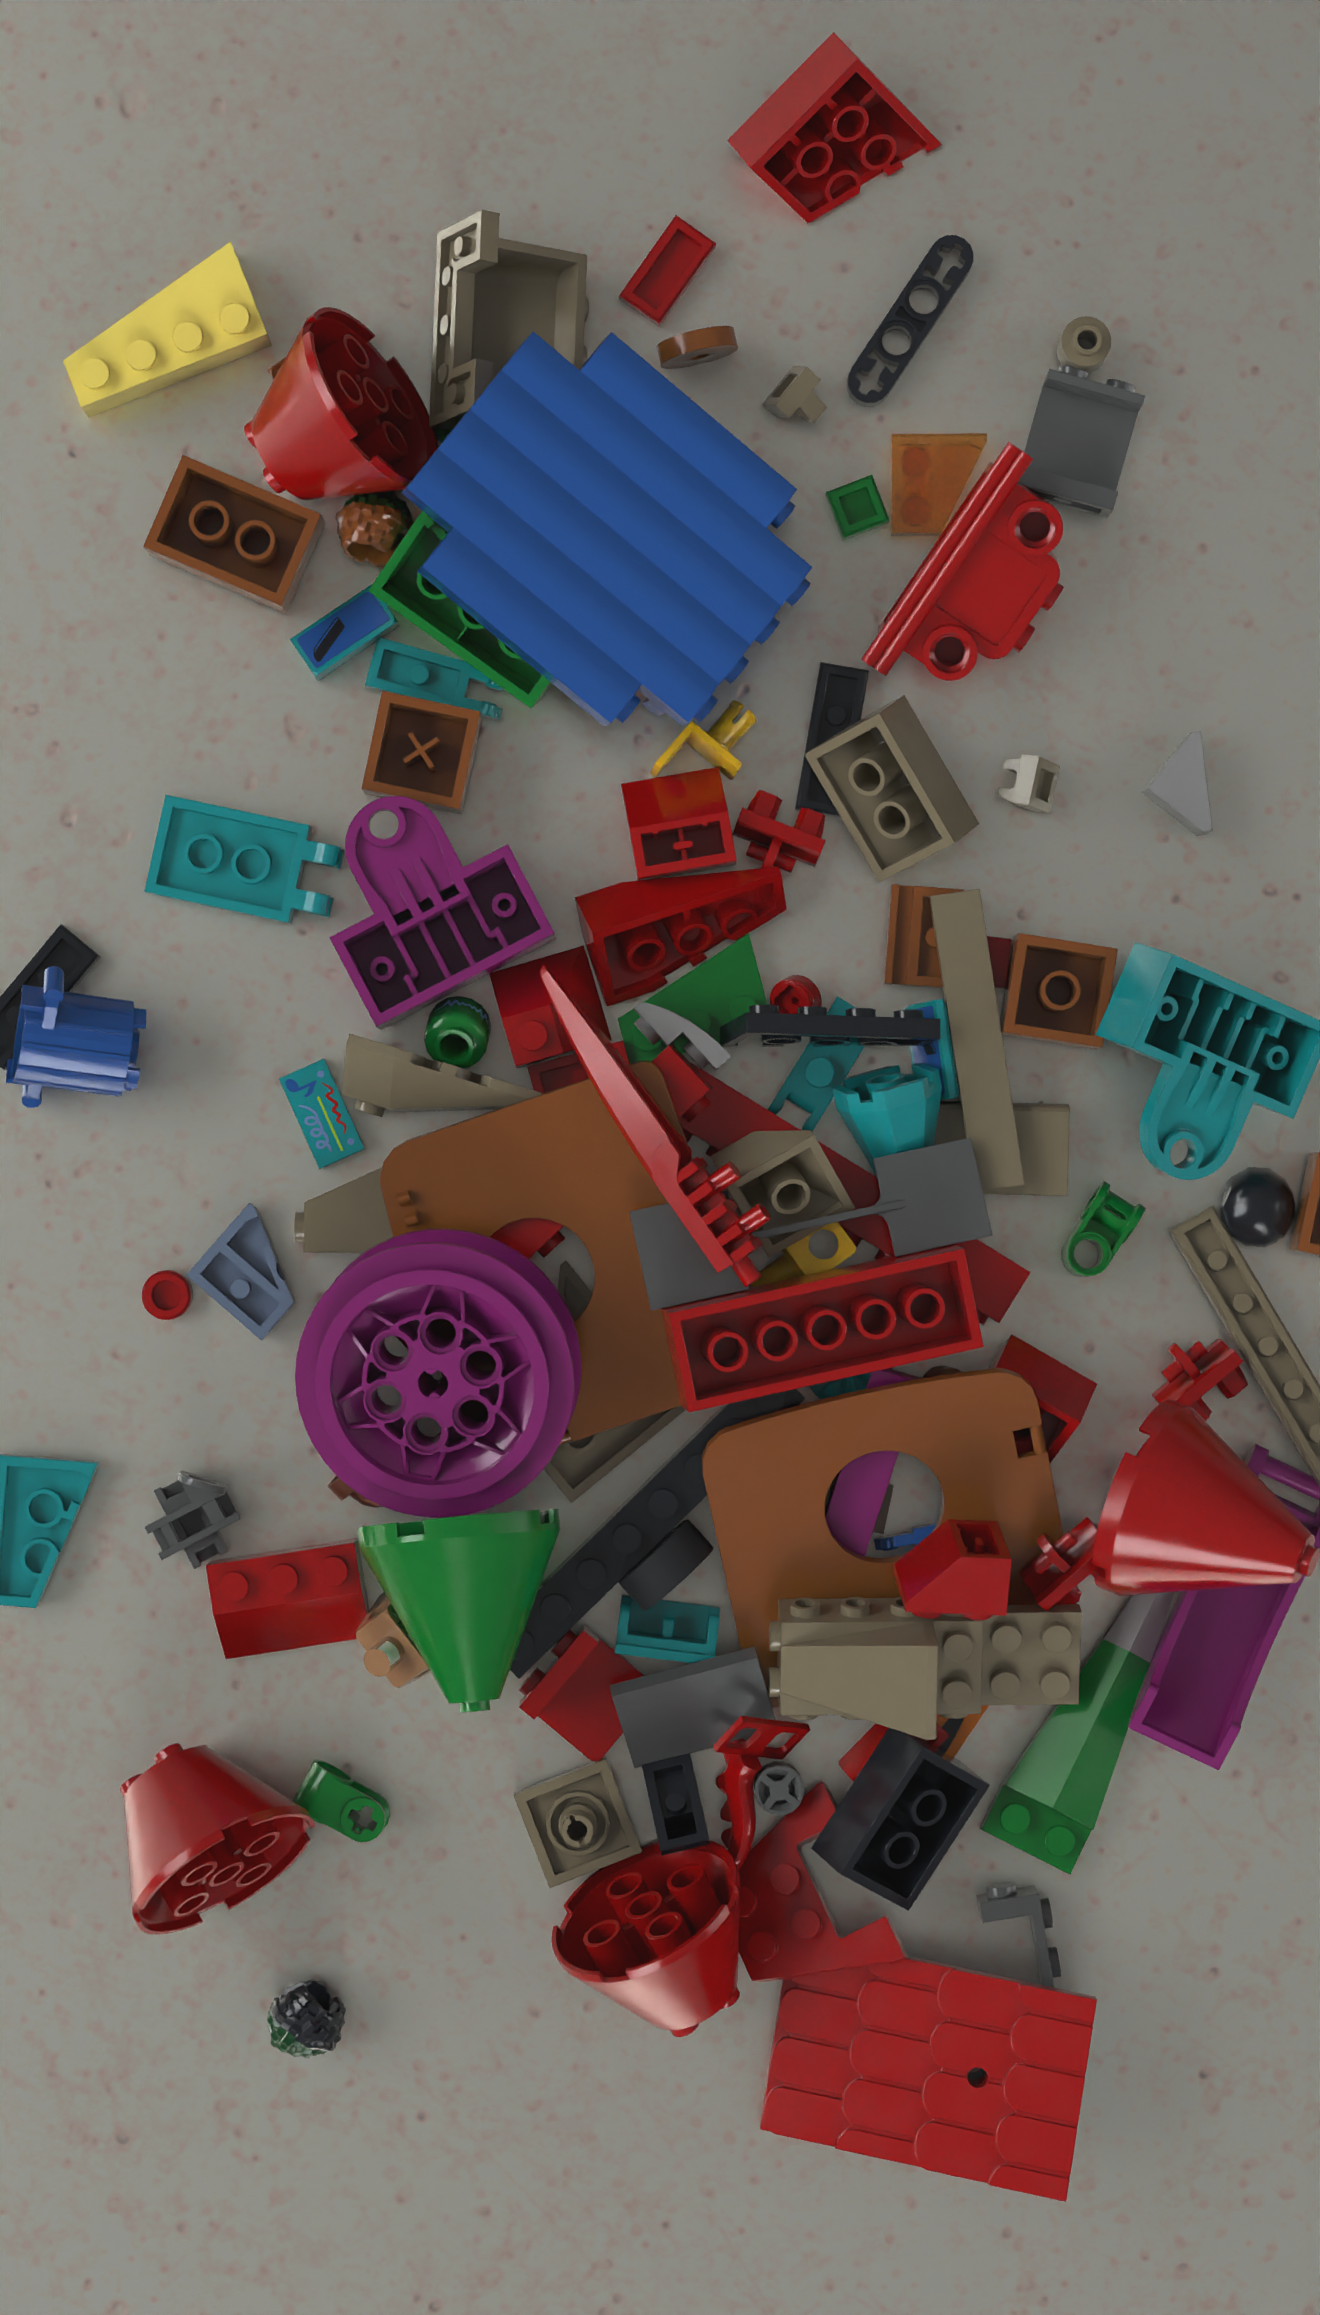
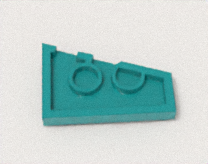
M0 1454V1605L28 1608L39 1606L100 1462Z

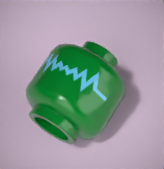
M454 996L440 1001L435 1005L428 1017L424 1034L426 1051L434 1061L444 1062L462 1069L469 1068L478 1063L487 1050L491 1032L489 1014L481 1004L472 998Z

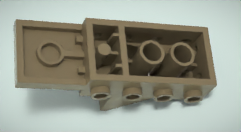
M801 1597L796 1599H778V1621H769V1650L778 1651L777 1667H769L768 1672L769 1697H778L780 1716H790L796 1720H812L819 1715H840L842 1718L849 1720L864 1719L925 1740H936L937 1714L944 1718L960 1719L968 1714H981V1705L1079 1704L1081 1608L1079 1604H1055L1048 1611H1045L1039 1605H1007L1006 1616L992 1615L987 1620H972L964 1617L962 1614H942L938 1618L928 1619L915 1616L912 1612H905L901 1597H848L832 1599Z

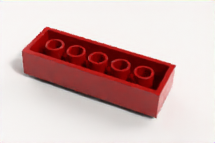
M956 1244L897 1257L891 1256L754 1286L748 1290L661 1308L680 1404L688 1412L984 1347L965 1249Z

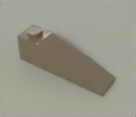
M349 1034L342 1095L357 1099L354 1109L379 1117H383L385 1108L396 1112L496 1110L543 1094L489 1076L479 1075L444 1062L433 1061L412 1052L360 1036Z

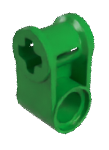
M1103 1181L1084 1207L1080 1220L1062 1247L1061 1260L1064 1267L1071 1274L1078 1277H1089L1103 1272L1120 1246L1131 1235L1146 1208L1141 1204L1133 1206L1110 1191V1184ZM1110 1211H1112V1212H1114L1115 1214H1117L1118 1216H1120L1121 1219H1120L1119 1217H1117L1116 1215H1114L1113 1213H1111ZM1082 1240L1094 1244L1098 1251L1097 1262L1088 1269L1081 1267L1074 1258L1075 1247Z
M317 1759L313 1761L292 1800L306 1809L313 1821L327 1825L357 1842H369L377 1838L388 1824L390 1818V1806L381 1794L353 1780L348 1774L337 1767ZM365 1806L373 1809L371 1818L375 1822L371 1821L364 1827L358 1823L360 1814L356 1811H361Z

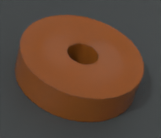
M714 326L670 337L660 342L656 348L661 367L676 369L707 363L728 356L738 350V344L732 326Z

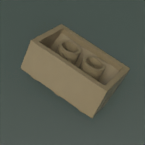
M905 695L865 716L804 754L879 883L955 844L979 825L978 820Z

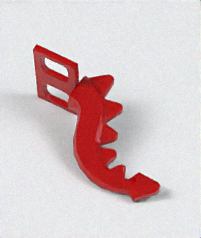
M740 1716L713 1745L715 1752L723 1753L727 1764V1769L718 1775L715 1781L716 1786L727 1796V1800L720 1810V1818L731 1823V1827L721 1833V1840L732 1855L738 1869L745 1862L756 1830L753 1782L757 1773L762 1769L758 1757L783 1760L810 1731L808 1724ZM741 1729H757L747 1741L739 1738L732 1743L729 1742ZM784 1732L794 1733L783 1746L778 1748L766 1747L778 1734Z

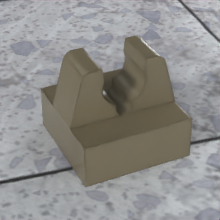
M793 366L763 402V405L776 417L791 418L795 413L805 422L811 420L813 423L817 421L827 408L812 392L821 379L805 366Z
M1021 754V758L1006 760L1003 768L1017 773L1015 787L1011 789L999 787L998 795L1032 812L1050 814L1060 766L1040 756Z

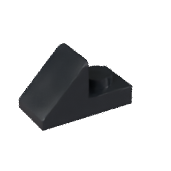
M690 1753L643 1764L642 1769L661 1855L709 1845L710 1838Z

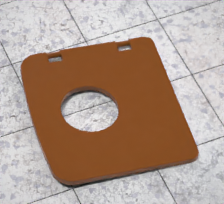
M646 1060L628 1064L677 1133L681 1134L686 1141L660 1068L653 1062ZM590 1078L406 1140L393 1148L384 1160L380 1174V1186L393 1237L412 1231L446 1228L465 1230L490 1237L498 1229L513 1221L526 1218H542L567 1227L580 1238L587 1248L594 1267V1289L586 1308L574 1320L582 1357L581 1387L573 1416L559 1445L570 1441L574 1442L681 1406L661 1309L652 1311L650 1309L629 1215L630 1211L667 1204L668 1202L627 1143ZM443 1318L431 1321V1328L439 1338L451 1339L456 1337V1330L450 1321ZM480 1350L471 1353V1361L479 1370L491 1371L496 1368L495 1360L488 1352ZM478 1400L464 1402L463 1407L469 1417L475 1420H482L488 1417V1410L482 1402Z
M993 1368L920 1378L862 1389L808 1402L725 1427L707 1442L702 1454V1473L741 1650L755 1646L768 1694L769 1667H777L778 1651L769 1650V1621H778V1599H796L801 1597L814 1599L901 1597L893 1571L894 1564L907 1553L889 1558H871L857 1554L843 1546L834 1537L825 1518L826 1495L835 1476L848 1463L868 1453L877 1451L906 1453L919 1459L933 1471L939 1480L943 1496L941 1515L934 1530L948 1519L998 1521L1012 1558L1007 1605H1038L1034 1594L1023 1581L1020 1574L1031 1565L1032 1561L1043 1553L1036 1539L1043 1533H1046L1056 1542L1063 1536V1530L1044 1439L1039 1404L1031 1384L1023 1376L1005 1368ZM1030 1427L1034 1450L1017 1454L1013 1431ZM770 1697L772 1708L779 1707L778 1697Z

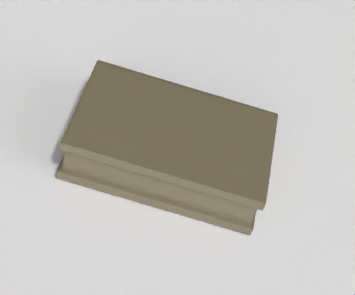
M940 1101L934 1145L966 1139L960 1101ZM1039 1101V1103H1012L1025 1185L983 1191V1194L1068 1196L1069 1104H1044L1043 1101Z

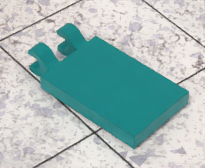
M165 795L144 892L292 924L294 910L330 917L334 898L321 893L299 889L305 861L340 869L344 849L334 845L310 841L313 828L310 825Z

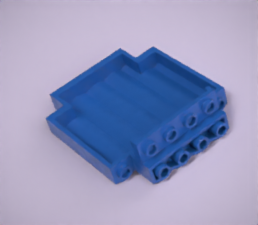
M533 331L402 491L406 498L448 532L417 572L603 726L611 724L615 718L623 723L631 715L641 701L635 695L637 691L646 696L641 704L654 715L659 716L666 713L679 725L689 723L692 718L700 723L716 705L718 699L712 694L723 679L731 684L747 666L749 660L743 655L754 641L762 645L778 627L780 621L774 616L785 602L793 606L811 584L805 577L812 569V566L767 529L770 524L776 529L779 528L792 513L796 505L790 499L797 489L612 332L604 338L583 366L577 369Z

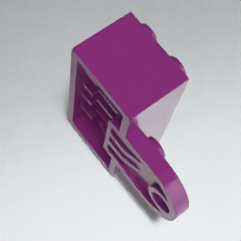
M388 796L372 801L363 807L351 821L345 838L346 859L374 914L329 938L378 1029L383 1030L556 939L549 921L508 844L463 867L433 812L422 803L402 796ZM380 811L392 812L398 818L399 826L397 832L387 839L375 837L370 830L372 817Z

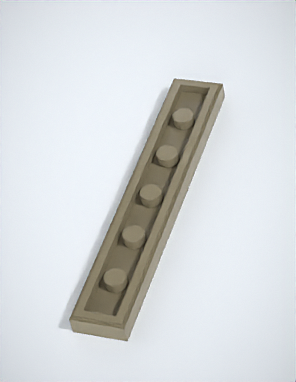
M980 889L930 896V907L966 1138L971 1137L982 1190L988 1191L1025 1185Z
M1211 1206L1174 1227L1169 1233L1320 1487V1385L1215 1207Z

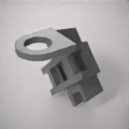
M182 1470L179 1472L176 1482L165 1488L160 1487L154 1490L166 1516L145 1526L148 1534L153 1532L162 1551L158 1553L161 1560L184 1549L193 1568L196 1569L201 1566L203 1561L218 1553L221 1556L228 1551V1546L220 1530L241 1519L227 1494L228 1484ZM216 1498L218 1499V1501H219V1503H220V1505H221V1507H222L224 1513L222 1512V1510H221V1508H220V1506H219V1504H218ZM170 1522L172 1523V1525H173V1527H174V1529H175V1531H176V1533H177V1535H178L180 1541L178 1540V1538H177V1536H176V1534H175V1532H174V1530H173V1528H172Z

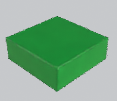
M872 475L825 493L843 541L888 524L890 521Z

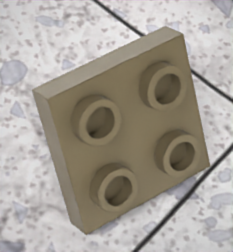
M607 1757L517 1791L513 1795L549 1888L642 1852L641 1844Z

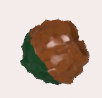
M394 491L354 495L345 502L343 508L335 516V519L338 521L337 534L341 540L344 553L348 557H353V560L363 563L368 561L379 568H384L414 523L412 513L406 501L397 498Z

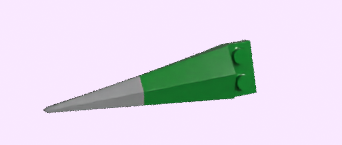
M1175 1592L1139 1594L1130 1597L1080 1671L1079 1704L1056 1705L1000 1784L979 1827L980 1830L1067 1874H1071L1091 1830H1094L1128 1730L1131 1713L1151 1663Z

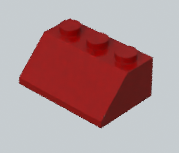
M358 1538L211 1560L206 1565L213 1616L225 1659L357 1639L355 1631L369 1612Z

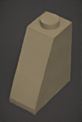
M382 1167L304 1202V1212L295 1213L294 1224L295 1242H304V1252L364 1253L375 1245L393 1237L380 1186Z

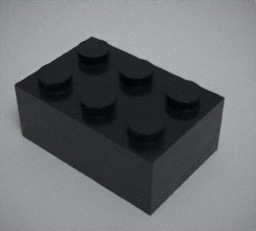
M888 1728L811 1849L839 1874L909 1911L990 1785L961 1761L925 1740Z

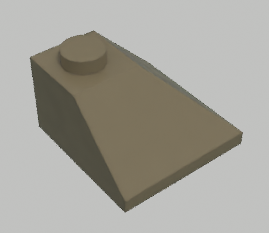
M812 1130L754 1131L711 1155L717 1170L729 1161L738 1168L741 1178L729 1186L728 1190L742 1214L758 1203L762 1204L768 1211L771 1219L754 1232L855 1209L854 1204ZM825 1225L760 1239L763 1244L762 1248L769 1258Z

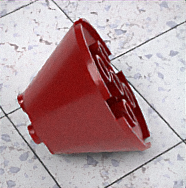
M324 307L307 318L253 419L244 426L247 439L258 450L260 457L266 465L263 469V475L269 486L277 493L287 490L302 500L405 489L439 447L434 428H429L428 411L414 384L394 356L386 361L369 342L375 337V334L359 320L337 308Z
M179 1743L169 1745L156 1754L154 1757L155 1765L143 1774L129 1778L120 1787L125 1805L132 1915L139 1929L147 1934H168L196 1926L203 1922L199 1914L223 1902L227 1909L230 1910L249 1899L274 1881L296 1861L311 1841L306 1833L308 1826L310 1829L315 1827V1823L306 1809L206 1745L191 1747L183 1750Z
M710 1840L709 1845L667 1855H661L657 1841L642 1846V1852L600 1868L586 1879L563 1905L567 1914L560 1928L553 1926L552 1948L557 1960L565 1971L653 2026L670 2030L675 2037L691 2034L696 2030L699 2023L710 2018L720 2009L732 2006L739 1999L740 1992L737 1988L740 1873L729 1851L714 1841Z

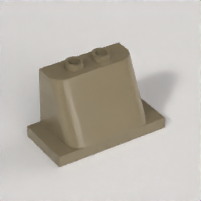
M480 210L437 233L429 428L441 430L454 428L533 331L577 369L583 366L588 357L587 348L584 345V326L589 314V300L586 296V254L499 238L500 213Z

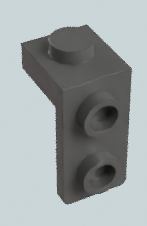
M1002 1882L987 1886V1893L976 1895L979 1916L982 1922L1029 1916L1040 1984L1054 1987L1053 1978L1061 1977V1969L1057 1948H1048L1045 1929L1053 1928L1049 1899H1040L1035 1886L1016 1888L1015 1882Z

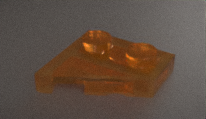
M987 433L891 434V536L941 535L987 442Z

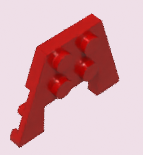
M823 1781L816 1784L803 1797L800 1805L791 1813L786 1814L748 1853L745 1862L739 1868L740 1913L738 1952L751 1980L755 1983L816 1975L821 1972L842 1969H858L863 1966L884 1963H900L909 1959L890 1918L887 1916L843 1938L840 1936L801 1851L803 1845L818 1838L837 1808L828 1785Z

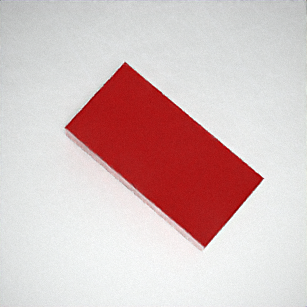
M675 215L622 290L619 299L660 327L714 251L716 243Z

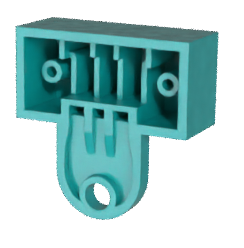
M1136 942L1133 945L1095 1034L1163 1064L1141 1115L1139 1139L1144 1155L1156 1169L1182 1180H1196L1214 1173L1226 1162L1235 1147L1253 1104L1294 1119L1320 1059V1020L1174 954ZM1185 1139L1188 1146L1187 1155L1182 1162L1173 1165L1170 1159L1171 1148L1177 1141Z

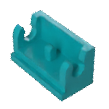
M622 1594L615 1654L686 1663L713 1658L716 1652L720 1607L661 1599L650 1609L644 1611L630 1595Z

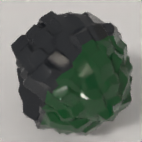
M313 1979L287 1987L283 1995L274 1998V2002L268 2010L267 2027L271 2035V2045L277 2047L281 2052L289 2053L293 2057L302 2056L310 2058L311 2056L325 2054L327 2051H333L336 2048V2044L341 2040L340 2032L345 2024L344 2015L346 2008L342 2000L337 1996L333 1997L325 1983Z

